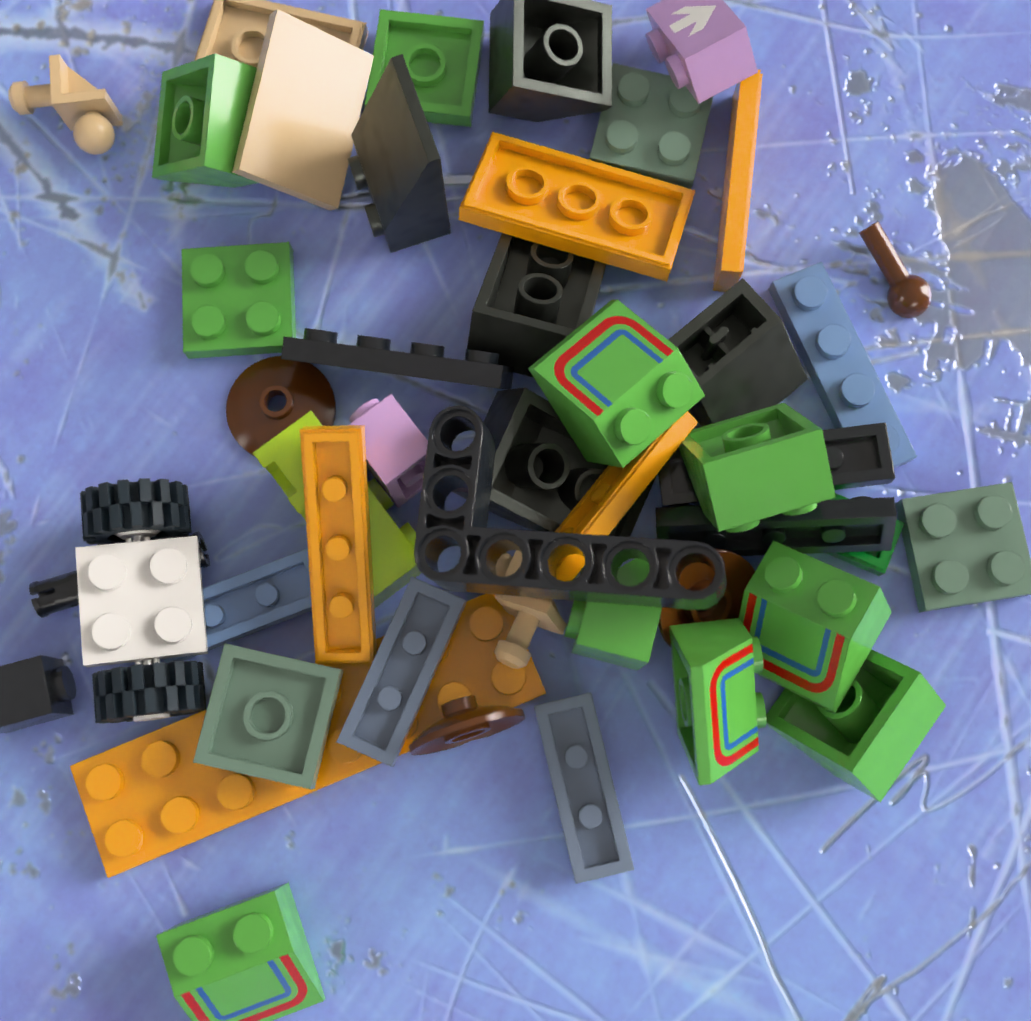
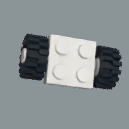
M139 478L137 482H129L128 479L117 480V484L105 482L98 484V487L90 486L86 488L85 491L80 493L83 541H86L87 544L97 545L75 547L83 666L96 667L135 662V665H131V667L111 668V670H102L92 674L95 723L150 721L207 710L203 662H160V659L208 654L199 540L197 536H189L192 530L188 486L182 485V482L179 481L169 483V479H158L153 482L150 481V478Z

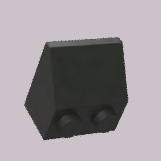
M500 0L490 13L488 113L542 122L607 111L612 107V5L592 0Z

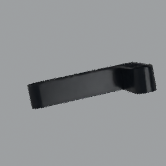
M460 405L448 407L439 412L433 419L427 444L414 559L419 571L442 588L457 592L690 610L708 609L717 604L724 596L727 586L724 561L718 551L709 544L696 541L487 528L496 454L495 440L478 414L468 407ZM470 430L475 431L474 440L469 447L461 451H452L453 441L460 433ZM457 488H468L466 502L456 510L445 511L447 496ZM450 546H460L461 556L458 564L447 572H439L437 562L440 554ZM510 550L521 551L522 562L519 569L510 576H498L496 565L501 555ZM571 554L585 557L584 570L579 577L565 582L557 580L556 568L562 558ZM638 558L645 560L649 564L648 576L638 585L625 586L617 581L618 569L623 562ZM700 562L710 566L714 570L715 576L707 588L700 591H691L680 585L681 572L688 565Z

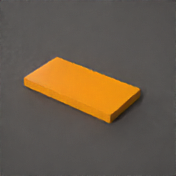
M492 131L460 204L458 220L667 282L696 190Z

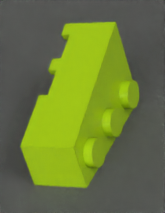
M309 411L253 452L260 464L273 476L287 495L289 502L302 515L305 521L300 429L304 426H323L312 411ZM373 478L368 482L374 606L376 608L407 585L411 577L416 578L421 572L414 559L415 530L408 522L400 528L396 525L387 512L394 503L376 479Z

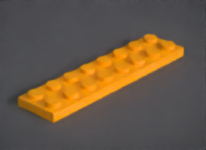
M483 594L466 601L465 608L399 756L410 752L409 745L418 735L444 718L441 706L449 701L474 695L478 707H517L546 694L532 657H530L527 666L520 669L508 667L497 660L494 653L499 640H506L515 616L505 611L496 600V594ZM384 636L376 639L377 651L382 643ZM372 663L319 664L341 669L344 672L315 789L302 788L194 763L193 760L207 710L198 712L71 765L70 768L107 878L121 874L381 764L382 762L337 743V739Z

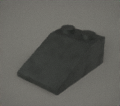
M403 54L390 59L351 134L357 155L347 158L357 189L360 190L366 187L369 189L373 203L365 205L364 208L374 238L385 235L391 253L451 233L441 159Z
M502 233L472 310L467 349L498 353V365L513 367L514 373L533 377L528 368L593 315L606 264Z
M527 388L497 391L483 421L491 432L496 446L489 511L532 531L555 532L609 465L586 461L548 400ZM656 476L608 536H631ZM457 488L452 491L467 499L468 488Z

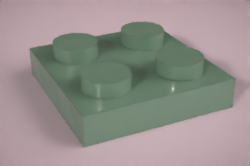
M613 63L612 107L607 111H602L600 114L589 160L692 189L713 97L698 104L686 86L680 89L676 88L670 75Z
M1012 482L905 498L895 503L898 519L905 523L901 533L919 613L1031 595V558Z
M224 643L193 762L302 788L315 789L344 671Z

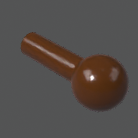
M879 221L859 232L890 285L887 293V302L891 310L904 318H914L923 314L928 309L932 300V291L928 282L920 276L909 274Z

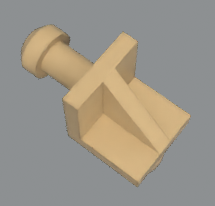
M60 54L49 55L50 84L29 86L26 81L12 83L8 90V97L12 108L20 115L33 114L35 108L53 106L70 131H73L74 140L83 151L99 155L107 152L112 147L115 140L113 126L123 125L121 113L105 89H97L69 68Z
M516 550L513 557L507 552L502 554L496 565L497 575L505 577L515 573L521 566L522 552ZM495 595L496 600L505 611L515 616L506 640H499L494 651L497 660L502 664L514 669L527 666L531 657V653L527 649L537 627L563 635L567 624L560 616L554 599Z

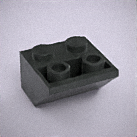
M743 278L668 339L678 347L705 394L688 411L701 426L777 405L808 379L782 319Z

